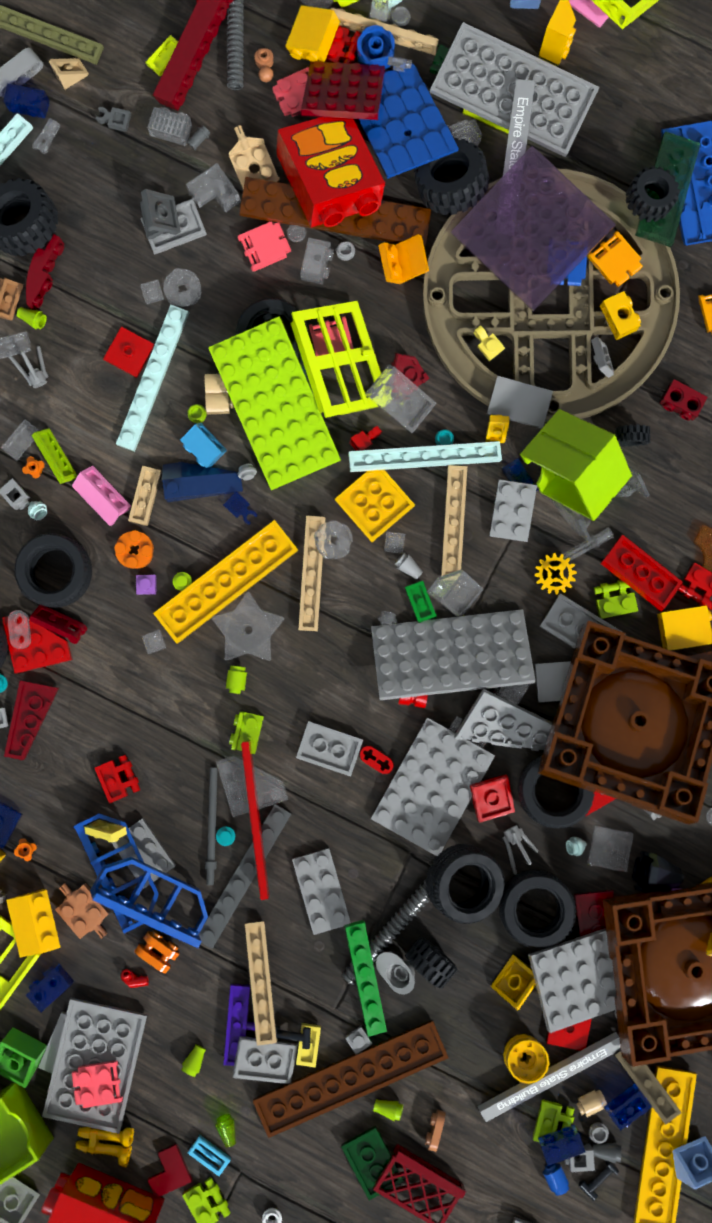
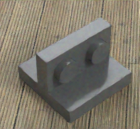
M148 189L141 192L142 201L140 206L146 238L154 239L163 233L179 234L181 231L174 196Z

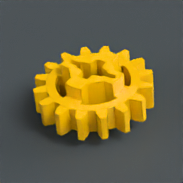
M553 553L552 558L547 554L546 561L540 559L539 561L542 565L536 566L539 573H535V576L540 577L537 584H543L542 590L547 587L549 594L552 590H555L557 595L560 589L565 593L566 586L572 587L570 581H576L572 577V575L577 574V571L572 570L575 564L568 563L570 561L569 557L566 560L563 559L564 554L557 557L556 553ZM560 561L561 563L559 565L552 566L549 562ZM548 567L555 571L559 569L561 578H552V572ZM566 567L569 570L568 579L564 576L563 572ZM543 569L548 572L546 580L543 578ZM553 582H560L562 584L560 586H551Z

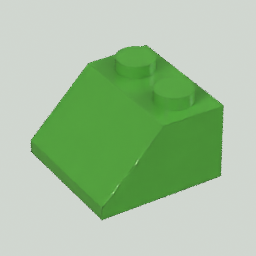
M12 1028L0 1044V1075L26 1088L42 1060L47 1045Z

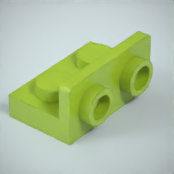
M240 711L239 715L236 714L234 719L236 731L235 734H231L229 744L232 745V750L242 751L241 743L251 741L252 754H256L264 716Z

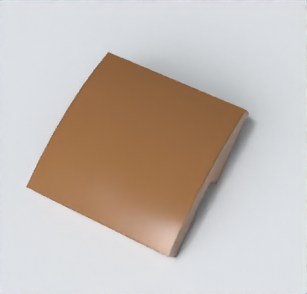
M0 278V318L13 320L23 284L7 278Z

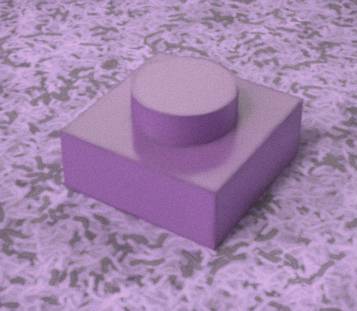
M136 575V594H157L156 575Z

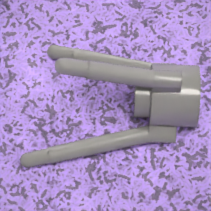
M37 346L41 371L39 368L33 369L24 351L21 352V355L30 370L28 374L12 355L8 356L25 377L29 386H33V388L43 386L47 383L46 378H48L40 346Z
M517 825L503 832L505 835L503 840L506 844L514 875L517 874L510 842L512 845H518L529 865L532 862L520 842L522 838L535 853H538V849L524 834L522 828H518Z

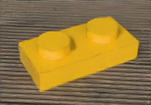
M490 415L486 442L500 441V443H505L509 416Z

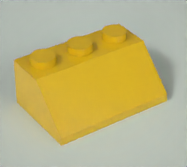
M569 0L559 1L546 28L539 53L540 57L557 65L560 64L562 58L566 59L573 41L572 38L576 32L574 28L576 18Z
M46 889L6 899L20 957L42 954L61 948Z

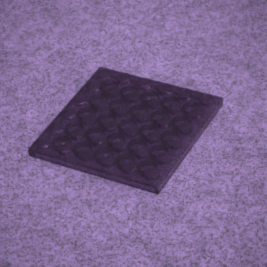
M531 146L451 231V234L534 311L605 238L616 224L538 150Z

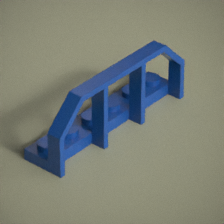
M97 814L74 826L97 876L103 866L106 865L104 859L130 846L133 847L138 860L144 863L126 822ZM98 818L126 827L130 842L98 857L97 853L100 851L95 842L91 843L88 837L90 835L85 834V826ZM105 875L101 885L110 890L112 895L116 896L115 893L139 882L142 875L117 888L112 877L108 878ZM149 876L148 881L154 895L148 911L152 913L159 893L151 876ZM113 910L123 933L143 924L139 921L133 923L130 917Z
M133 857L103 866L90 889L93 901L196 948L200 946L202 941L199 933L208 915L199 888ZM130 864L145 870L129 900L121 895L119 897L112 895V892L104 887L99 889L107 872ZM151 873L176 884L161 913H151L147 911L145 906L138 903L134 905ZM182 888L197 894L202 915L194 929L190 927L186 929L176 920L172 919L169 921L165 919Z

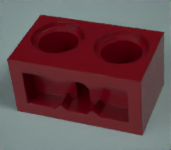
M674 379L668 385L659 404L663 405V408L667 411H674L680 414L679 416L682 419L693 421L698 417L708 397ZM670 394H675L678 397V401H673ZM688 402L694 405V410H690L687 407Z

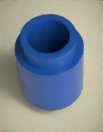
M555 1162L547 1164L543 1175L550 1190L556 1196L565 1194L569 1190V1182L561 1165Z

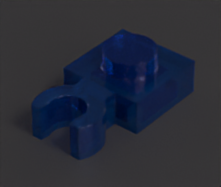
M237 492L223 505L236 518L242 515L244 522L248 525L251 524L247 520L249 514L257 517L256 512L247 509L250 504Z

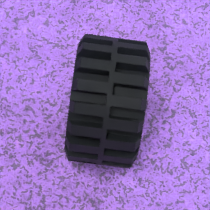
M651 166L649 169L646 167L642 172L639 171L626 191V203H629L628 209L633 210L632 214L639 216L638 219L643 220L644 218L646 222H651L652 219L654 222L663 219L678 201L680 189L677 188L679 183L675 182L676 177L674 175L671 176L669 170L664 171L663 167H658V169L655 166ZM645 189L655 191L659 195L660 200L649 197Z
M420 937L405 954L408 963L428 982L440 989H443L458 971L456 965L439 948L423 937Z

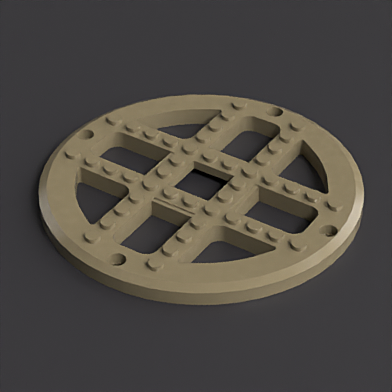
M546 168L523 171L514 236H511V253L504 257H460L472 237L485 224L497 217L502 178L488 184L489 187L487 192L484 193L485 196L481 201H477L476 206L473 208L469 207L466 212L460 211L455 215H451L440 230L432 246L427 261L429 271L425 273L423 308L427 331L433 347L447 371L459 385L474 398L489 406L498 375L490 371L477 359L462 336H475L473 334L474 330L481 325L488 336L493 333L495 336L509 337L513 344V380L535 386L533 339L569 338L570 387L564 391H553L550 403L557 404L558 410L561 409L580 419L601 413L617 405L636 391L657 368L670 345L678 319L680 287L677 267L669 243L653 219L651 222H646V219L640 220L638 215L634 216L632 214L633 210H629L627 207L629 203H626V192L614 184L583 172ZM544 182H551L554 186L546 187ZM535 203H561L564 205L567 217V239H571L574 242L588 240L589 209L616 227L642 258L639 262L643 267L633 276L629 275V279H641L647 286V309L645 311H634L638 313L641 319V326L637 331L631 333L640 334L641 338L630 356L614 370V375L609 378L606 376L596 383L591 381V337L593 335L613 334L603 312H594L593 279H605V277L587 257L586 278L582 279L581 286L568 285V314H532L531 280H550V278H547L548 252L532 253L531 206ZM588 241L587 254L590 253V250H589V241ZM570 245V247L583 248V246ZM508 280V312L460 313L456 311L453 307V284L457 281ZM660 290L666 291L669 297H662ZM438 292L443 297L440 300H435L432 294ZM618 312L620 318H626L623 312ZM548 408L545 422H548L557 411L553 412Z

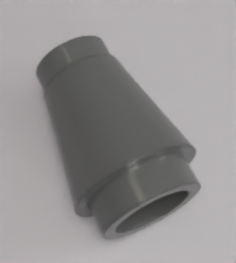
M617 1143L593 1144L595 1157L612 1163L621 1162V1145H617Z

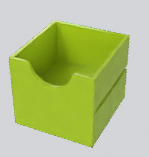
M561 409L553 415L520 454L526 464L534 462L541 466V475L537 481V487L541 494L592 521H595L611 502V499L617 495L632 477L614 434Z
M14 1082L0 1090L1 1185L37 1162L54 1139L24 1087Z

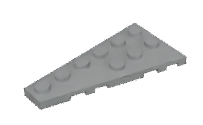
M483 689L455 733L454 738L456 740H472V742L477 743L479 741L489 742L492 745L520 749L522 747L531 748V750L539 751L545 750L552 722Z

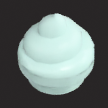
M32 501L29 503L28 515L32 519L41 520L47 515V507L41 501Z
M571 837L566 841V849L571 856L582 855L587 845L584 840L578 837Z

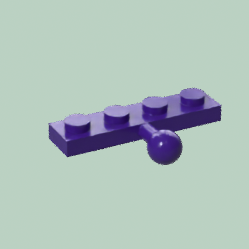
M230 985L224 1065L234 1066L239 1036L246 1037V1030H255V1022H247L250 985Z

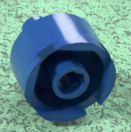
M379 25L365 28L357 40L359 64L368 66L377 64L385 66V70L392 66L395 51V40L392 33Z

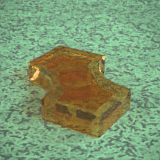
M702 525L693 543L703 553L702 567L712 572V529Z

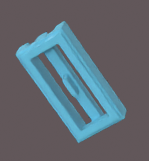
M201 1135L198 1136L197 1140L188 1150L190 1156L218 1176L221 1175L231 1161L230 1156ZM195 1149H198L210 1160H213L215 1163L221 1166L220 1169L216 1167L214 1164H212L210 1161L205 1159L203 1156H201L199 1153H197Z

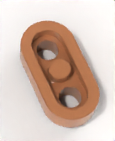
M437 1110L436 1113H432L430 1125H432L431 1133L428 1132L425 1139V1145H428V1150L434 1152L438 1149L445 1121L444 1111Z

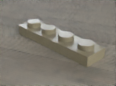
M621 1051L615 1054L665 1125L682 1113L647 1064L632 1067L622 1057Z

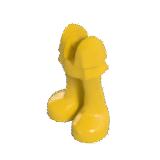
M91 1127L79 1128L77 1135L90 1139V1141H77L76 1149L84 1153L89 1152L92 1155L107 1154L118 1158L120 1166L127 1167L132 1151L133 1128H125L119 1134ZM99 1140L119 1142L122 1145L99 1143Z

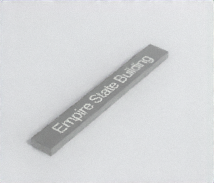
M516 79L495 234L514 236L535 89V81Z
M615 1032L548 1068L545 1076L536 1083L527 1084L522 1082L479 1105L478 1109L484 1120L487 1122L618 1052L621 1050L618 1034Z

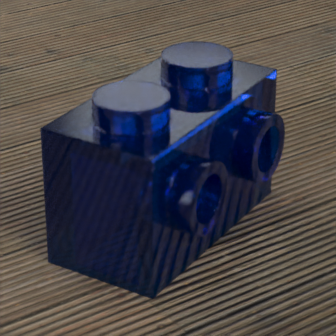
M7 83L4 103L10 112L46 119L50 101L44 90Z
M60 964L56 968L51 966L43 973L44 979L40 982L37 979L28 987L30 991L26 996L40 1012H43L75 982Z
M633 1084L604 1106V1108L621 1131L638 1117L644 1115L652 1106L638 1086Z
M575 1125L564 1127L559 1131L548 1133L538 1138L548 1166L586 1153Z

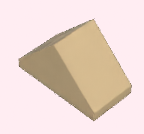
M79 58L50 59L49 61L64 89L69 88L89 74Z

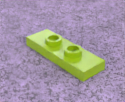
M50 428L34 432L32 437L59 483L62 484L76 479V472Z

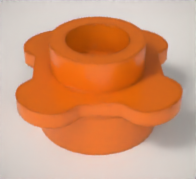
M30 456L27 458V464L22 468L24 474L32 475L33 478H39L45 464L43 461H37L34 457Z
M22 838L14 850V855L24 858L25 861H30L33 851L37 849V845L35 843L31 844L25 838Z

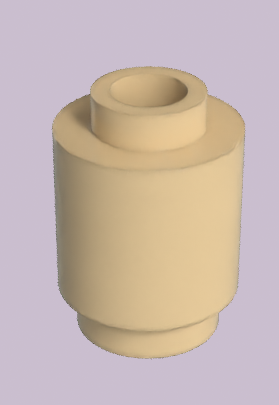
M593 1090L579 1097V1103L576 1104L580 1114H585L586 1117H589L603 1110L607 1102L600 1090Z

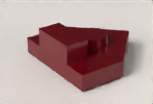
M395 353L394 363H391L389 375V392L409 395L415 388L430 378L424 372L415 356Z

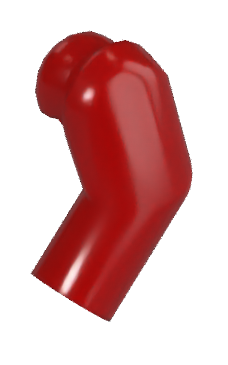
M124 969L121 972V980L130 988L149 985L148 976L137 977L129 969Z

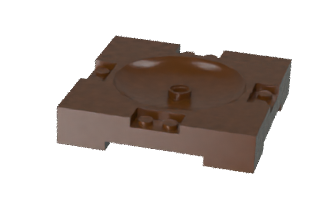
M587 621L580 629L565 679L566 684L557 714L553 719L538 774L628 802L632 806L688 825L697 823L708 787L706 782L712 763V662L704 659L697 660L626 636L624 632ZM635 718H639L641 720V726H638L635 723Z
M712 882L672 891H655L602 899L609 958L613 963L617 996L614 998L622 1057L634 1067L669 1061L673 1056L712 1050V956H707L706 954L710 933H712Z

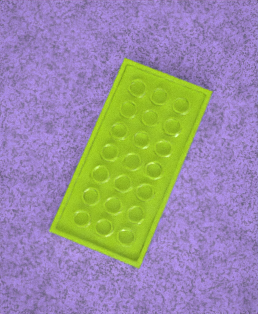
M280 316L208 347L271 490L341 461L322 414L319 413L313 393Z

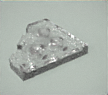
M232 756L216 761L232 817L248 813L249 805L243 760L237 756ZM254 766L259 809L288 800L283 781Z

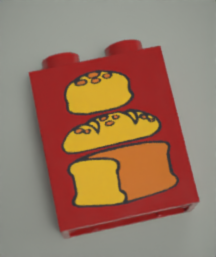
M319 117L278 129L276 155L311 228L322 224L326 227H333L341 223L347 216L357 213L361 216H368L379 209L385 181L354 119Z
M78 1163L71 1176L61 1172L55 1187L51 1188L45 1200L41 1213L50 1216L48 1223H156L165 1199L161 1197L155 1199L152 1193Z

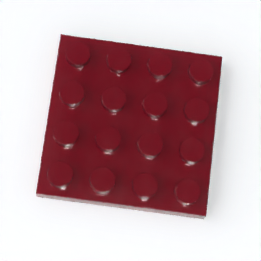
M322 61L310 62L301 115L378 120L385 66L377 64L368 66L359 63H328Z

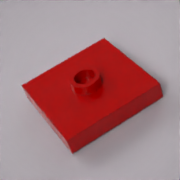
M121 327L103 360L138 378L155 344Z
M506 774L470 785L476 819L479 823L515 812L509 778Z
M591 1019L552 1033L548 1032L546 1043L579 1051L585 1049Z

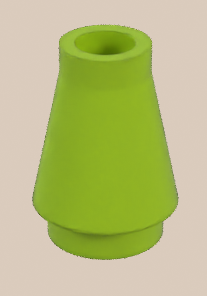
M20 307L17 311V317L34 329H42L46 324L47 317L42 311Z
M195 1045L194 1049L182 1063L183 1067L181 1070L195 1077L200 1072L206 1049Z
M376 1099L373 1111L392 1121H400L403 1104H400L399 1101Z

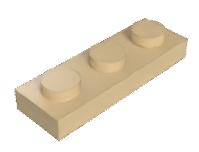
M142 466L128 519L129 522L148 526L162 474L161 470Z

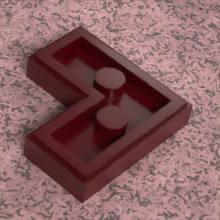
M177 1143L158 1152L165 1170L148 1178L155 1199L192 1182V1177Z

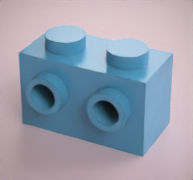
M202 423L195 424L180 439L185 450L189 453L192 452L196 457V461L206 468L212 466L227 451Z

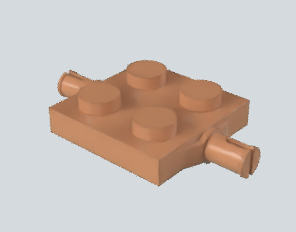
M64 883L59 889L66 898L55 909L79 939L93 930L102 939L107 932L100 924L111 912L106 906L92 900L91 888L86 883L73 892Z

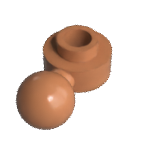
M261 48L255 53V63L260 68L259 78L263 82H270L274 75L270 68L274 62L273 53L267 48Z

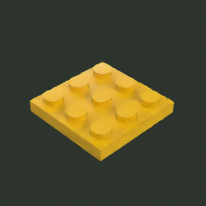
M385 470L367 471L335 498L337 504L371 543L415 506Z

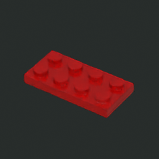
M624 535L619 537L600 563L660 611L665 609L683 583Z

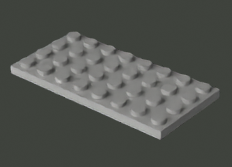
M463 22L430 88V93L509 130L516 79L535 81L528 140L566 157L599 87Z
M523 609L433 619L421 623L415 621L371 626L380 700L535 683Z

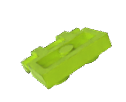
M622 580L612 584L602 583L600 586L593 588L595 595L602 593L603 599L596 600L599 618L604 619L638 611L635 593L627 594L626 588L630 587ZM619 590L620 596L610 597L609 592Z
M542 1099L532 1137L533 1141L553 1146L554 1138L559 1139L557 1146L565 1148L566 1141H569L570 1138L569 1129L574 1121L573 1113L575 1108L567 1106L566 1112L561 1113V1104ZM563 1121L562 1128L558 1131V1122Z
M212 1177L205 1181L206 1189L202 1187L201 1183H198L182 1194L197 1223H215L219 1221L217 1212L221 1211L223 1217H227L231 1213L227 1207L229 1205L228 1202L222 1198L219 1192L218 1184L214 1183ZM212 1195L216 1204L212 1205L208 1196Z

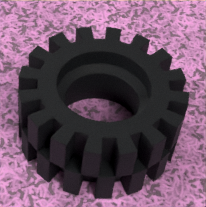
M624 425L615 429V436L619 446H644L651 443L649 426Z

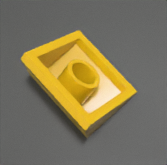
M512 955L491 987L516 1010H519L536 986L532 968L515 955Z

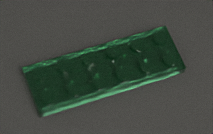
M666 131L664 132L654 166L656 169L663 167L664 171L669 170V174L676 177L675 182L679 183L677 189H680L679 198L668 215L663 219H659L656 222L653 219L651 222H646L644 218L643 220L639 219L635 236L668 247L673 245L701 143ZM647 190L649 197L660 200L659 195L655 191Z

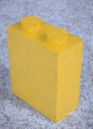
M301 5L286 43V48L294 59L325 62L340 23L334 10Z
M707 606L657 614L664 649L676 650L712 644V628L710 625L712 614Z

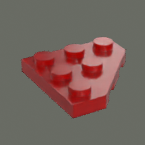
M20 613L2 618L15 674L72 660L68 641L52 631L31 622L30 618Z

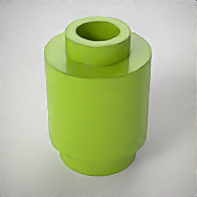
M230 666L226 682V689H229V693L241 694V690L245 691L246 667Z

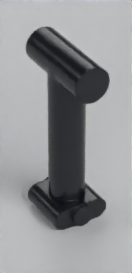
M275 1026L276 1041L280 1038L301 1041L302 1049H310V1027H304L303 1033L280 1030L281 1026Z
M606 1161L607 1167L589 1184L584 1180L579 1183L578 1186L592 1201L598 1197L594 1190L612 1173L615 1175L619 1173L618 1168L612 1162Z

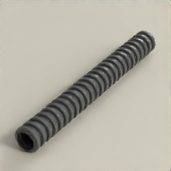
M233 0L227 9V87L231 90H240L244 87V0Z
M426 880L423 881V885L419 886L420 889H416V893L411 895L412 898L407 899L408 902L403 904V908L400 907V911L395 912V917L392 916L391 921H387V925L382 927L383 930L378 931L379 934L374 936L375 939L370 940L369 946L373 962L376 961V957L380 953L384 952V948H388V944L393 942L392 939H396L397 934L400 935V930H404V926L409 925V920L412 921V917L417 916V912L421 911L420 908L425 907V903L429 902ZM351 962L350 967L347 966L346 971H342L341 974L349 984L355 985L356 980Z

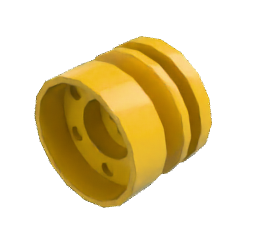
M521 1034L511 1038L505 1045L503 1052L504 1063L512 1076L519 1082L527 1084L536 1083L545 1076L549 1067V1057L538 1040L530 1035ZM523 1053H526V1054H527V1056H526V1059H527V1060H525V1061H523V1059H522V1057H523L522 1054H523Z

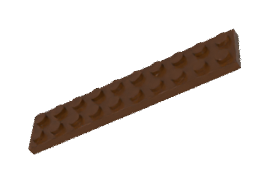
M245 177L240 216L311 228L290 184ZM381 201L379 209L371 215L361 216L357 213L345 217L336 226L326 227L322 224L312 227V229L393 243H400L419 234L422 235L425 248L431 209Z
M432 1019L371 1046L358 1054H353L292 1081L290 1084L283 1085L253 1099V1103L268 1138L449 1057Z

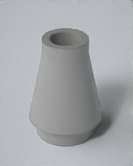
M402 553L394 563L398 570L408 574L415 580L423 573L409 554Z

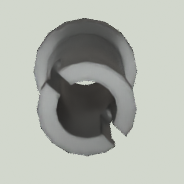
M203 125L201 127L198 126V130L187 140V143L194 150L206 138H209L210 132Z

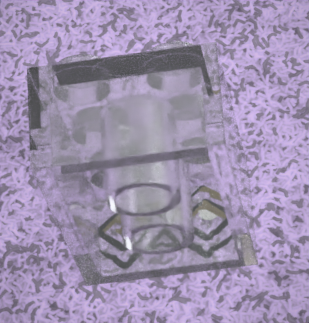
M388 365L365 393L371 401L411 433L416 430L437 404L392 365Z

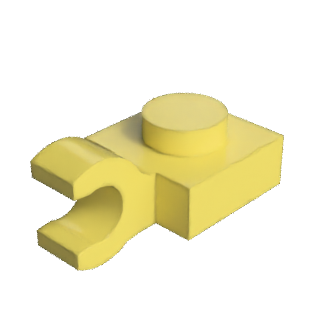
M481 325L474 330L473 334L481 342L477 347L488 361H491L505 349L493 333L488 337Z

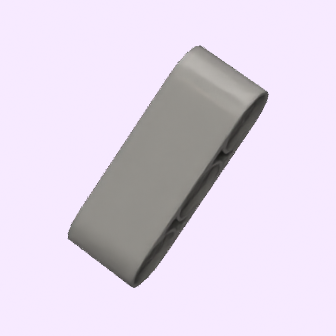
M25 48L0 67L1 97L9 96L43 68V62L31 48Z

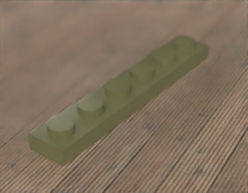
M0 5V28L97 65L104 49L102 44Z

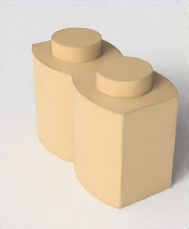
M205 374L207 415L230 414V409L234 407L220 374Z

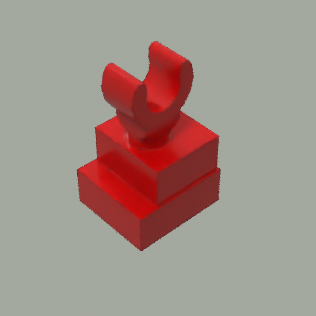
M378 426L374 427L367 434L362 431L351 437L349 443L355 451L368 450L373 444L371 440L380 436L382 431Z

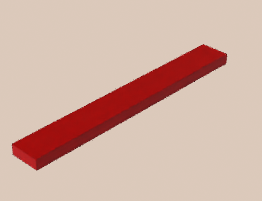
M251 741L241 743L259 894L261 900H266L270 895Z

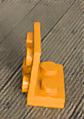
M417 234L396 245L385 242L378 245L386 282L401 284L429 271L422 235Z

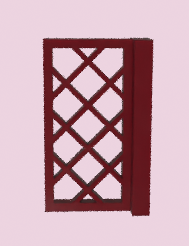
M397 1144L393 1150L394 1154L373 1186V1190L427 1223H445L460 1198L463 1199L466 1194L463 1183ZM395 1161L403 1165V1172L392 1174L391 1168ZM418 1174L420 1181L409 1184L407 1175ZM405 1176L407 1185L395 1188L394 1178ZM392 1180L393 1189L384 1190L380 1186L383 1181ZM431 1183L436 1185V1192L425 1193L424 1185ZM422 1186L424 1195L412 1198L410 1189ZM408 1190L410 1199L400 1200L397 1197V1192ZM449 1193L454 1196L451 1202L442 1204L440 1195ZM438 1196L440 1205L429 1208L427 1199ZM425 1200L427 1209L418 1211L414 1208V1202ZM442 1211V1217L439 1222L431 1218V1212Z

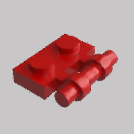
M338 26L325 62L335 63L341 60L346 64H353L356 58L357 40L362 33L355 31L354 36L349 37L350 29ZM345 45L350 46L346 53L343 52Z
M693 563L683 579L690 583L689 586L686 587L681 584L678 591L682 592L686 598H692L699 602L698 605L707 606V608L712 610V601L709 600L712 596V572L697 563ZM696 587L705 592L703 596L695 592Z
M126 755L119 757L120 766L116 767L114 760L94 768L109 804L128 796L127 787L131 786L133 793L140 791L139 780L137 777L135 778L131 769V761H128ZM123 770L128 779V781L124 783L119 774V772Z

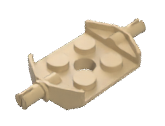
M242 126L235 127L234 130L237 134L238 142L229 152V157L242 188L244 189L245 177L279 182L280 177H278L264 144V139L247 137ZM257 164L260 167L259 172L251 173L249 171L250 165Z

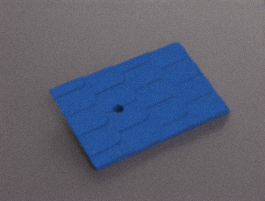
M413 63L405 64L398 69L385 72L378 120H357L386 178L394 177L457 152L459 148Z
M712 121L662 129L661 134L668 170L670 171L669 174L671 176L674 175L676 177L675 182L679 183L677 189H680V194L675 206L684 246L712 241Z

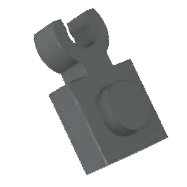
M98 107L99 113L104 114L103 117L96 116L98 123L105 124L108 122L109 128L127 132L131 119L130 111L112 107L111 112H108L106 108Z

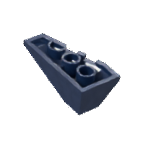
M184 462L163 465L162 482L164 497L167 502L243 492L242 480L238 477V472L213 467L206 468L205 466Z

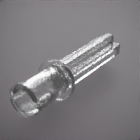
M607 527L596 535H590V539L563 553V559L566 560L569 557L571 561L595 547L600 548L599 545L614 538L612 531Z

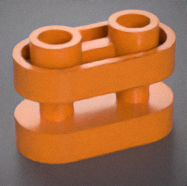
M148 931L143 938L147 942L146 945L139 944L134 952L158 971L167 973L171 967L167 961L169 958L176 960L180 954L178 951L179 947L171 941L167 942L162 939L163 935L158 931ZM152 948H155L163 955L159 956L154 951H152Z

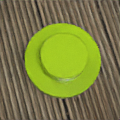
M195 404L189 408L188 418L191 422L197 424L202 423L206 419V409L202 405Z
M179 572L173 578V585L179 591H183L192 584L191 576L185 572Z

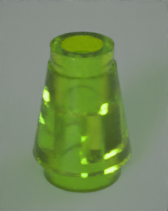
M230 1114L218 1117L215 1127L225 1147L235 1145L234 1119Z

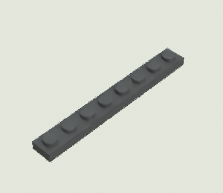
M277 804L273 806L261 827L265 858L292 814ZM253 842L199 933L201 943L213 949L257 874Z

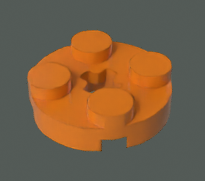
M134 530L124 533L117 540L114 549L118 561L123 566L131 569H141L151 562L154 545L146 534ZM138 545L139 553L137 555L134 553L130 554L131 546L136 547Z

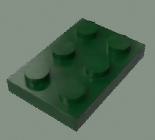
M374 1126L341 1144V1148L368 1200L380 1195L373 1190V1186L392 1157L377 1127ZM394 1163L391 1168L392 1174L400 1172L396 1163ZM403 1177L394 1178L395 1186L404 1182ZM392 1180L383 1181L380 1188L384 1190L393 1188Z

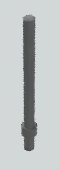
M213 767L210 768L208 847L207 861H205V869H207L206 885H214L215 869H217L215 840L218 768Z

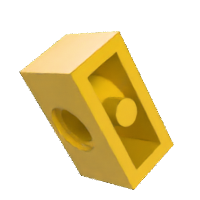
M624 291L603 300L600 305L616 340L637 331L641 326V319L632 308V300L629 296H626ZM618 312H623L626 318H620Z

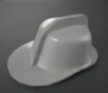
M392 952L381 953L376 959V968L380 975L396 993L404 995L410 993L415 985L414 968L408 961L402 960L397 954Z

